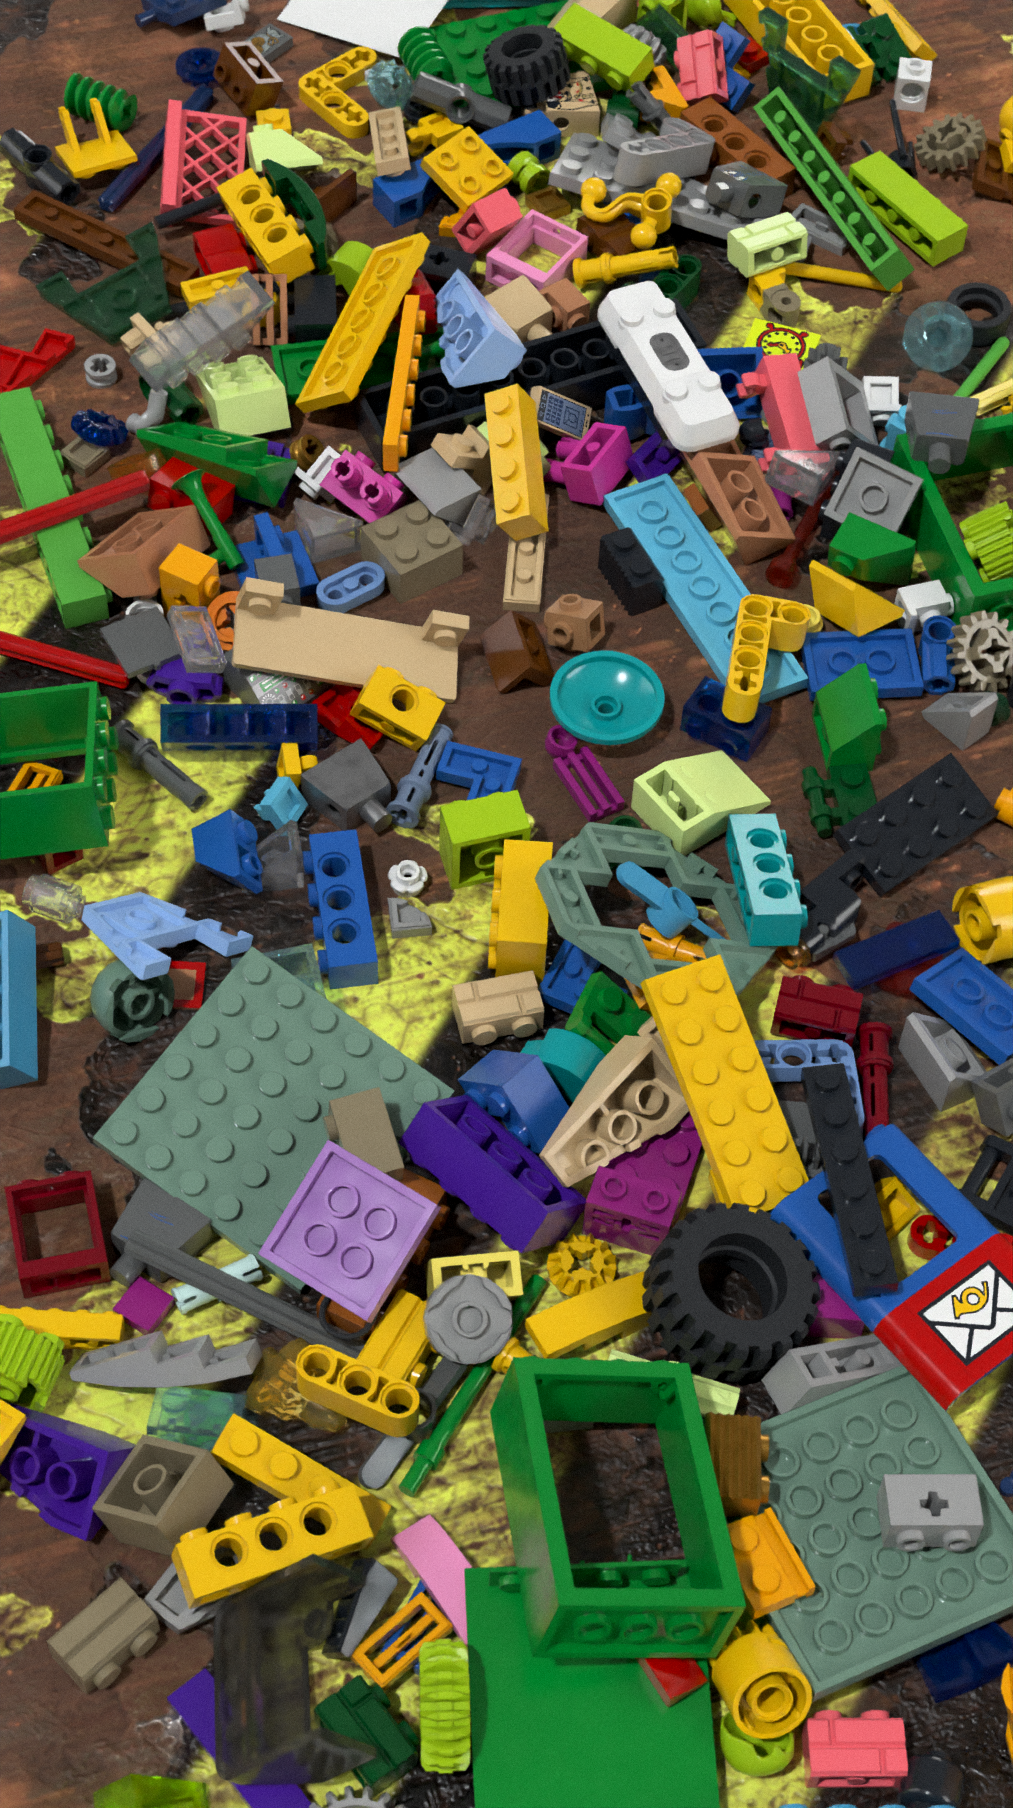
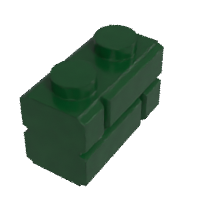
M358 1675L342 1686L338 1692H334L316 1705L314 1708V1721L363 1789L368 1785L373 1789L374 1798L389 1787L393 1781L401 1778L418 1764V1751L416 1747L420 1745V1742L406 1721L402 1720L397 1724L387 1711L391 1707V1703L383 1689L376 1682L369 1686L364 1678Z

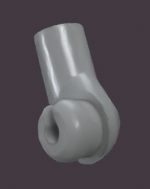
M152 388L149 394L147 410L141 416L136 413L131 414L126 421L127 430L135 433L137 436V429L159 425L164 418L168 392L160 388Z

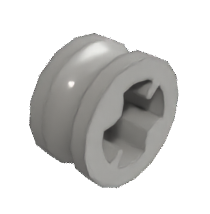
M95 354L86 359L84 369L88 385L97 389H105L111 387L116 382V363L111 356Z

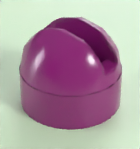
M556 725L548 731L545 738V749L551 757H561L564 759L567 757V754L574 751L578 738L565 730L561 725Z

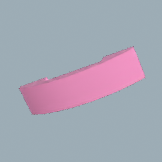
M429 1514L392 1537L391 1542L414 1577H419L443 1615L453 1625V1630L459 1639L468 1648L464 1570L465 1568H472V1566L444 1529Z

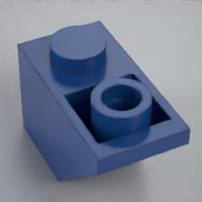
M229 809L191 829L196 862L217 877L255 894L263 891L260 875L263 868L257 855L255 842L258 839V835L254 825L249 820H244Z

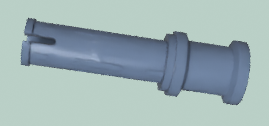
M435 723L428 739L422 745L410 773L402 777L398 782V794L395 800L391 801L386 808L392 815L391 822L397 826L413 828L419 823V811L423 803H426L432 794L430 783L438 768L446 743L451 741L453 737V732L448 726ZM430 753H433L428 765H425ZM403 810L407 811L405 816L402 815Z

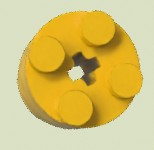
M1005 876L961 887L956 892L952 904V913L959 911L960 924L954 925V930L960 947H963L978 961H981L983 965L1013 958V876Z

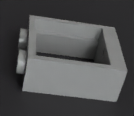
M828 356L797 372L814 441L819 448L837 460L841 450H848L853 438L879 446L863 384L860 380Z

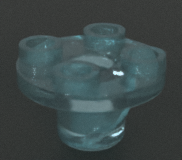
M932 301L920 306L910 315L904 328L902 345L912 361L921 368L933 372H944L956 367L969 354L973 343V328L966 313L955 304L946 301Z

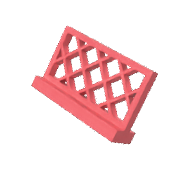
M169 99L165 122L160 214L181 207L182 203L190 198H193L195 201L204 198L200 192L208 187L215 193H218L216 187L219 184L217 181L225 176L232 179L244 172L247 118L182 109V101ZM187 122L199 123L205 130L195 135L187 127ZM224 127L239 129L238 134L231 139H228L220 130ZM211 135L221 143V145L213 150L203 142L204 139ZM193 146H196L204 154L195 161L185 152ZM227 150L237 158V160L229 165L218 157ZM209 161L220 169L211 176L201 168V166ZM191 172H194L203 180L194 187L183 178ZM216 209L184 220L218 226L232 223L235 228H238L230 215L221 214Z

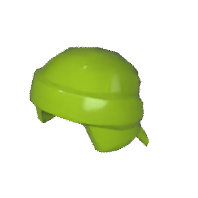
M689 0L687 17L697 26L712 24L718 27L723 21L735 28L737 17L731 12L722 10L721 0Z

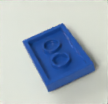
M912 628L873 630L860 637L849 631L806 633L803 647L800 650L804 672L808 676L807 689L810 701L815 700L816 691L854 666L866 663L870 678H875L877 681L878 698L922 696L924 685Z
M963 947L914 978L909 990L981 1049L988 1057L999 1065L1013 1058V989Z

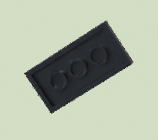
M950 753L839 828L833 834V837L845 852L854 847L865 856L861 873L877 895L882 897L993 820L998 813L958 760Z

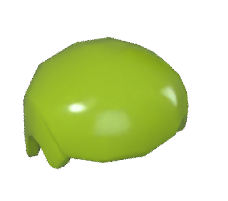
M730 1712L721 1718V1750L726 1761L736 1772L756 1777L774 1774L783 1770L794 1757V1733L792 1731L776 1738L758 1739L742 1732L736 1725Z

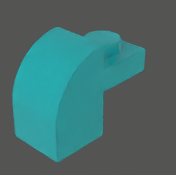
M549 1028L544 1040L527 1041L520 1052L539 1056L558 1090L569 1103L575 1101L597 1065L606 1056L595 1044L576 1033L556 1028Z

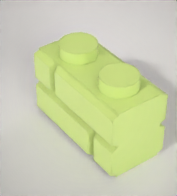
M789 212L746 225L744 228L740 227L728 232L727 240L728 260L748 278L804 259L807 256V229L799 221L796 222V219Z

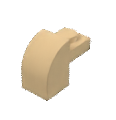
M472 425L467 426L463 435L459 433L454 435L437 433L431 446L452 468L463 469L481 488V495L484 496L493 482L489 441Z

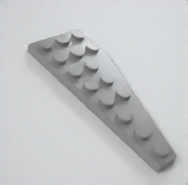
M575 132L554 165L548 181L549 185L581 194L582 183L588 178L598 177L606 185L607 193L603 201L607 203H612L617 197L625 193L635 192L644 194L647 190L656 188V183L633 187L623 185L614 180L613 174L620 149L607 142L598 140L592 134H578ZM690 177L680 178L682 183L681 192L676 198L672 199L671 223L728 240L729 231L740 227L744 228L746 225L767 219L737 217L715 204H711L706 199V189L708 186ZM810 236L807 238V253L812 240ZM805 258L796 262L804 263Z

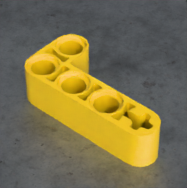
M757 594L747 595L741 599L733 632L722 703V712L729 720L745 723L755 717L763 686L768 648L794 652L803 647L811 617L810 610L805 605L796 601Z

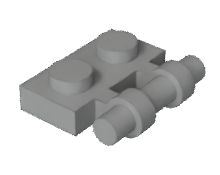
M607 113L601 123L602 140L620 149L621 144L624 142L657 136L651 132L644 134L636 132V129L632 127L633 122L619 113H616L615 117Z

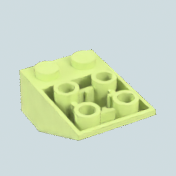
M245 355L237 359L238 362L228 364L210 362L203 366L204 369L194 370L214 429L251 436L291 427L285 386L263 357Z
M723 750L665 761L634 779L631 808L652 830L660 831L672 839V847L686 856L727 831L729 814H755L770 805L771 800Z

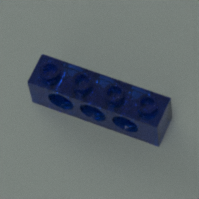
M160 704L161 747L163 751L280 750L282 743H297L298 750H317V704Z

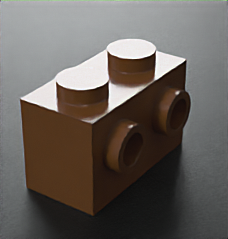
M251 41L223 43L213 76L245 116H255L258 110L274 108L283 84L282 79Z

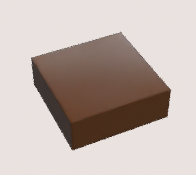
M693 483L685 488L683 494L706 529L712 532L721 526V523L697 486Z

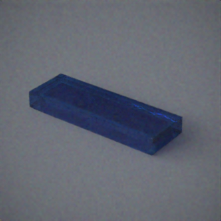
M937 910L835 951L833 961L849 986L856 990L958 948L960 939L941 911Z

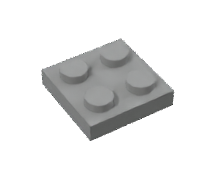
M856 447L824 515L843 523L850 512L898 533L924 479L860 447Z

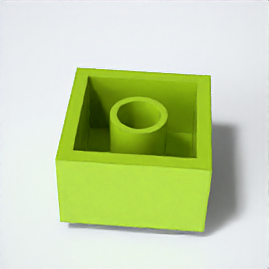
M518 790L504 793L495 792L485 797L466 801L457 800L440 806L439 854L451 890L494 881L495 855H503L504 839L530 841L531 827Z

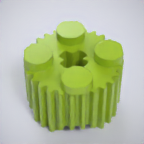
M1005 501L976 513L959 523L965 537V546L971 559L977 560L980 567L978 570L984 583L1013 577V510L1009 509V505Z
M0 1314V1399L43 1412L65 1362L64 1355L61 1354L65 1343L54 1334L47 1332L36 1334L35 1330H28L24 1323L14 1315Z

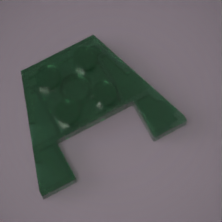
M767 6L759 11L758 18L759 23H764L766 36L761 38L762 48L769 56L770 65L765 68L768 92L770 94L779 86L815 134H817L822 122L833 121L860 76L861 70L839 55L830 61L828 77L819 73L806 64L803 59L796 57L785 49L789 20Z
M152 222L125 236L128 246L138 261L80 293H76L61 271L35 285L40 297L111 345L120 341V337L133 328L130 317L139 312L149 324L171 313L172 309L158 236Z

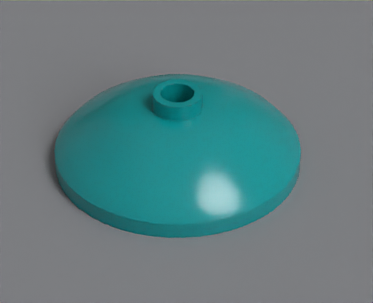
M602 650L578 655L563 664L551 682L549 701L556 720L575 737L594 744L619 745L645 736L656 726L662 716L665 695L659 677L647 664L625 653Z

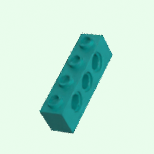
M776 813L729 814L725 848L750 946L798 945L800 930L807 927V907L805 904H800L799 879H793L792 854H786V831L779 828Z

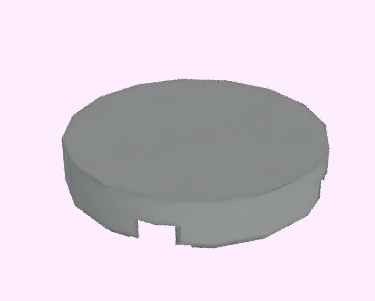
M472 1274L453 1276L439 1284L427 1299L423 1314L425 1335L433 1349L447 1360L462 1364L485 1362L498 1354L510 1338L512 1330L511 1315H513L511 1303L503 1289L489 1278Z

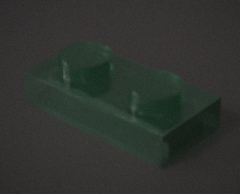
M659 3L640 17L636 25L643 26L647 31H652L656 38H660V44L666 48L667 60L677 69L674 62V52L677 51V38L690 34Z

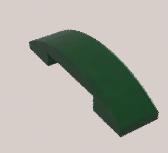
M268 158L262 160L263 177L267 179L274 192L272 198L278 195L283 205L291 203L303 221L305 235L314 249L310 256L320 270L327 268L328 242L326 221L322 206L315 193L297 174L287 167Z

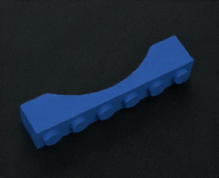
M540 109L478 135L507 166L511 159L522 151L531 152L538 159L539 164L542 165L560 157L561 131ZM422 159L410 163L411 170H407L399 176L387 177L382 175L373 179V205L393 228L423 216L428 204L442 191L434 180L420 167Z

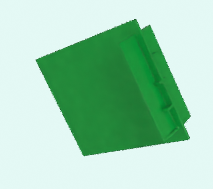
M629 1554L626 1562L585 1563V1561H580L579 1564H570L574 1588L692 1589L685 1559L632 1561V1555ZM517 1566L465 1568L475 1808H720L707 1658H694L708 1682L668 1708L636 1658H532Z

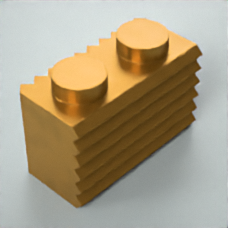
M708 1412L705 1415L703 1425L725 1516L740 1518L753 1515V1517L757 1516L760 1504L768 1503L770 1487L769 1476L761 1475V1462H767L769 1455V1435L761 1434V1418L758 1416L750 1417L746 1415L742 1417L739 1414L733 1416L730 1413L723 1415L722 1413L714 1414L713 1412Z

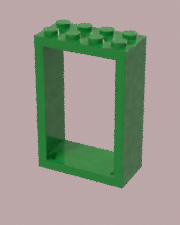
M1013 413L975 419L964 462L960 465L951 464L949 471L943 474L931 472L928 468V462L915 461L911 458L907 433L896 435L892 464L924 479L903 522L911 539L916 541L917 552L931 581L940 580L945 592L949 593L953 598L954 614L949 615V619L956 625H961L959 618L971 615L973 612L984 610L986 613L997 612L998 620L1006 618L1009 620L1006 628L1007 631H1013V577L986 583L982 582L934 483L937 480L1013 466Z
M98 681L0 693V765L86 754L84 782L0 792V860L109 846V830L115 829L116 825L114 809L110 805V802H116L117 800L116 786L112 776L118 774V766L113 750L119 749V740L116 726L109 727L108 720H111L110 702L108 696H101Z
M536 1356L513 1357L490 1410L532 1658H716L746 1608V1603L689 1363H673L666 1360L642 1362L626 1361L624 1359L583 1360L578 1357L568 1359L538 1358ZM543 1421L656 1424L692 1589L574 1588Z

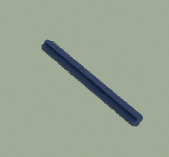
M200 85L182 105V109L203 112L214 100L212 95L214 91L205 85ZM187 122V127L189 128L192 125L191 122ZM165 125L138 153V161L129 163L99 196L98 201L101 210H106L108 213L113 212L163 157Z

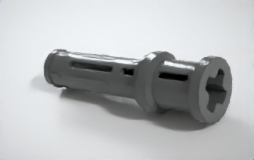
M123 719L114 725L116 726L119 740V749L117 750L128 759V764L133 769L144 770L191 811L197 810L204 804L208 792L190 779L171 761L166 759L159 752L157 743L153 739H145L135 730L134 724L129 719Z

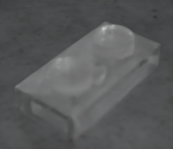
M171 605L167 618L186 672L223 673L227 661L207 607Z

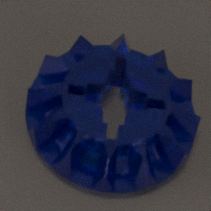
M205 47L189 49L177 58L175 63L176 74L181 77L183 83L192 82L194 87L199 84H204L208 87L210 82L218 83L213 76V72L220 52Z
M87 409V411L79 410L72 416L70 424L72 430L80 438L91 444L104 447L123 444L127 439L129 431L122 420L116 419L115 415L105 414L103 410L101 412Z

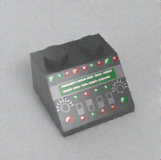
M233 648L222 655L224 684L272 729L331 689L330 683L233 667Z

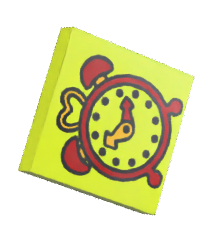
M755 318L743 347H763V356L796 353L802 370L805 358H808L809 348L815 349L820 344L821 335Z

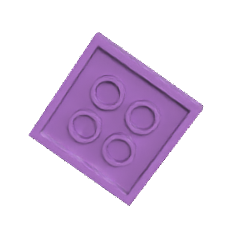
M327 1140L258 1254L362 1319L372 1323L441 1207L330 1140Z

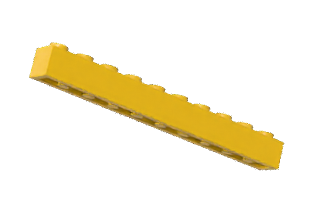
M0 1305V1314H11L18 1317L28 1330H35L36 1334L47 1332L58 1336L65 1343L63 1349L96 1350L123 1342L125 1323L123 1314L113 1311L91 1313L87 1310H77L69 1312L58 1308L36 1310L32 1307H21L20 1309H13Z

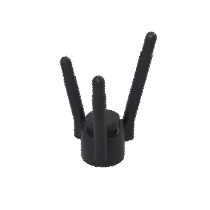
M891 99L889 105L898 149L892 151L888 157L914 179L917 176L914 145L912 141H908L906 152L896 101ZM866 140L860 141V145L868 156L875 153Z

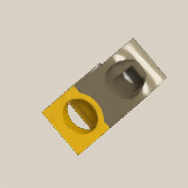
M780 266L749 277L747 295L765 320L795 328L798 321L801 299L795 292L790 291L785 284L787 271L784 267Z

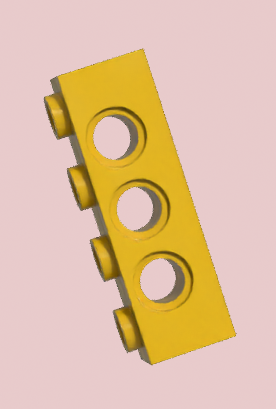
M249 168L216 187L227 212L269 274H287L288 284L315 268L310 254L314 252L310 241L305 234L298 235L301 232L291 214L285 216L287 211L278 195L272 198L274 192L265 177L259 179L253 169ZM275 281L277 286L280 288V281Z
M338 1482L330 1483L314 1490L312 1498L298 1503L295 1497L286 1498L269 1506L270 1512L253 1518L251 1512H246L226 1520L224 1528L208 1533L207 1528L203 1527L180 1536V1543L175 1545L171 1557L189 1610L366 1548L373 1538V1533L354 1483L341 1488ZM308 1517L320 1519L325 1525L326 1533L320 1536L310 1534L304 1526V1519ZM265 1532L276 1534L282 1542V1549L277 1551L267 1550L260 1543L259 1535ZM221 1547L230 1548L236 1553L238 1563L230 1567L223 1566L216 1560L214 1551Z

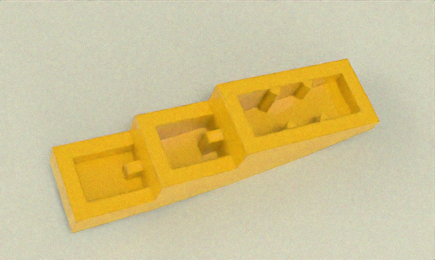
M645 1271L604 1284L526 1318L525 1328L542 1356L555 1359L579 1346H582L585 1351L617 1334L623 1339L649 1326L647 1320L651 1317L652 1312H646L643 1309L642 1295L647 1290L642 1285Z

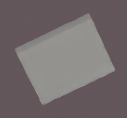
M433 447L399 463L398 472H395V474L434 516L473 530L478 527L481 488L463 469L452 468Z
M914 1012L906 1018L898 1049L939 1111L943 1112L975 1098L971 1081L987 1071L963 1035L944 1019Z

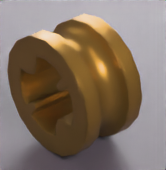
M311 434L304 435L291 443L289 447L291 459L297 460V467L303 471H308L324 451L321 441Z

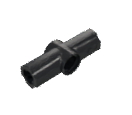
M14 128L3 133L0 140V153L25 174L26 183L30 188L42 190L49 197L66 205L75 202V198L80 193V184L53 160L52 151L49 147L35 144L22 131H17Z

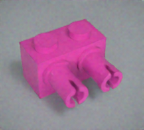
M595 422L581 440L562 437L561 441L557 443L556 455L559 459L565 461L560 462L547 459L551 468L543 476L544 482L566 485L571 501L601 506L604 502V495L611 493L629 469L626 461L633 455L626 427Z
M345 449L342 455L333 461L330 471L319 484L368 523L401 509L408 500V497L401 491L405 485L388 472L382 477L372 470L376 463L359 450L354 456Z

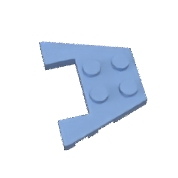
M142 892L84 905L81 919L141 980L168 973L172 958L158 951L157 949L174 948L178 943L196 939L223 956L228 957L248 951L253 940V935L241 930L237 936L221 931L222 923L207 918L195 921L185 917L186 909Z

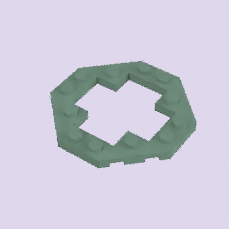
M588 822L575 839L571 838L558 850L556 856L551 861L547 860L540 867L535 881L557 933L640 989H642L640 983L645 979L692 964V962L650 958L638 930L601 926L584 886L607 887L613 876L608 863L631 861L639 867L664 868L672 886L679 888L690 898L712 899L731 940L709 938L703 951L706 958L721 955L737 997L767 964L778 946H750L735 885L726 883L715 876L718 869L691 852L688 857L679 853L672 847V839L660 831Z

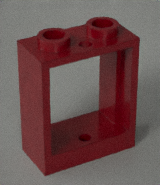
M75 1170L66 1171L58 1177L42 1180L25 1179L15 1185L4 1187L18 1275L24 1299L111 1281L91 1170L83 1172ZM86 1202L94 1248L29 1261L22 1215Z

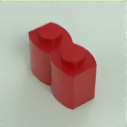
M232 223L192 233L193 250L205 276L247 266L251 276L252 274H258L254 256L248 255L246 252L247 246L243 233L237 232Z

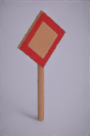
M171 961L167 974L173 980L175 990L172 1009L199 1010L202 1007L206 962Z

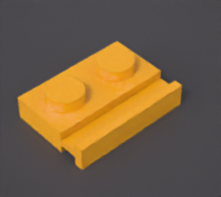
M771 1507L765 1509L764 1513L753 1517V1515L727 1524L746 1608L753 1620L790 1605L797 1598L813 1595L816 1586Z

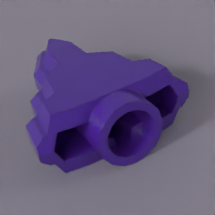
M195 626L180 642L186 652V656L162 665L160 670L152 669L146 681L147 687L153 689L158 695L165 696L171 705L180 709L193 708L196 702L213 703L216 699L221 698L224 681L223 677L218 675V662L212 657L213 643L206 635L205 628Z

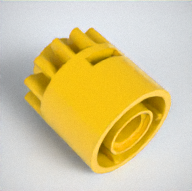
M750 1620L747 1623L746 1630L740 1631L735 1625L730 1633L731 1635L720 1650L721 1653L716 1658H707L712 1666L709 1675L736 1725L742 1732L758 1739H771L782 1736L796 1728L807 1715L812 1702L811 1686L794 1656L789 1651V1648L778 1637L772 1625L766 1624L761 1631L754 1620Z

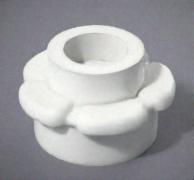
M404 860L399 865L391 867L388 878L391 880V887L397 895L410 898L417 896L423 890L424 882L427 881L428 875L423 866H418L412 860Z

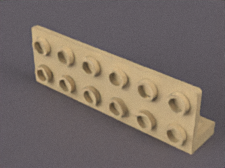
M246 577L236 598L232 650L233 667L363 688L368 677L379 664L383 667H391L398 670L405 680L416 686H424L436 693L437 698L444 702L453 703L456 699L458 646L469 630V616L432 610L423 627L292 605L281 603L284 596L283 583Z

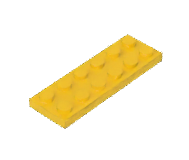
M422 232L373 249L295 403L303 413L318 409L323 410L340 403H348L358 395L360 391L359 386L365 374L373 365L372 359L378 347L384 342L386 338L385 333L391 321L397 316L399 312L398 307L404 295L412 286L411 281L416 270L424 262V254L430 244V240Z
M719 954L645 979L640 985L727 1209H730L733 1203L746 1204L749 1206V1211L754 1213L758 1209L765 1212L774 1209L780 1201L808 1182L809 1179L721 955Z

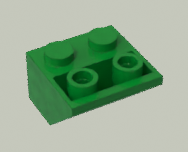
M866 663L854 666L816 691L811 716L826 772L830 766L866 763L868 771H872L875 757L881 753L880 736L881 732L886 731L887 718L884 708L878 707L877 681L875 678H870Z

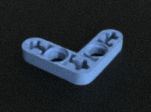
M835 1039L754 1040L770 1082L802 1081L801 1071L804 1067L844 1063L862 1134L864 1111L854 1052L847 1043ZM790 1055L797 1056L804 1063L793 1066L786 1064L782 1058ZM812 1057L816 1058L815 1063H811ZM771 1058H775L774 1064H770ZM832 1058H836L837 1062H832Z

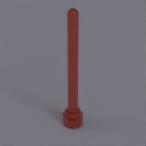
M836 462L830 465L794 532L796 540L786 547L783 555L773 558L765 571L766 579L775 587H790L798 573L796 560L818 520V514L824 499L828 500L830 497V490L836 475H839V472L834 470Z

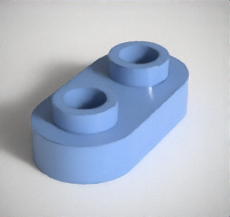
M363 561L323 579L316 588L318 607L321 610L345 613L379 596L385 588L384 570L374 562Z

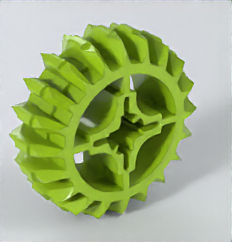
M436 1639V1641L424 1642L419 1649L421 1765L426 1772H438V1774H453L454 1771H465L470 1764L468 1648L463 1641H451V1639Z

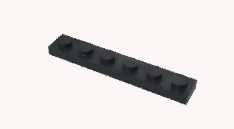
M844 1063L804 1067L801 1071L802 1085L853 1297L897 1292L899 1282Z

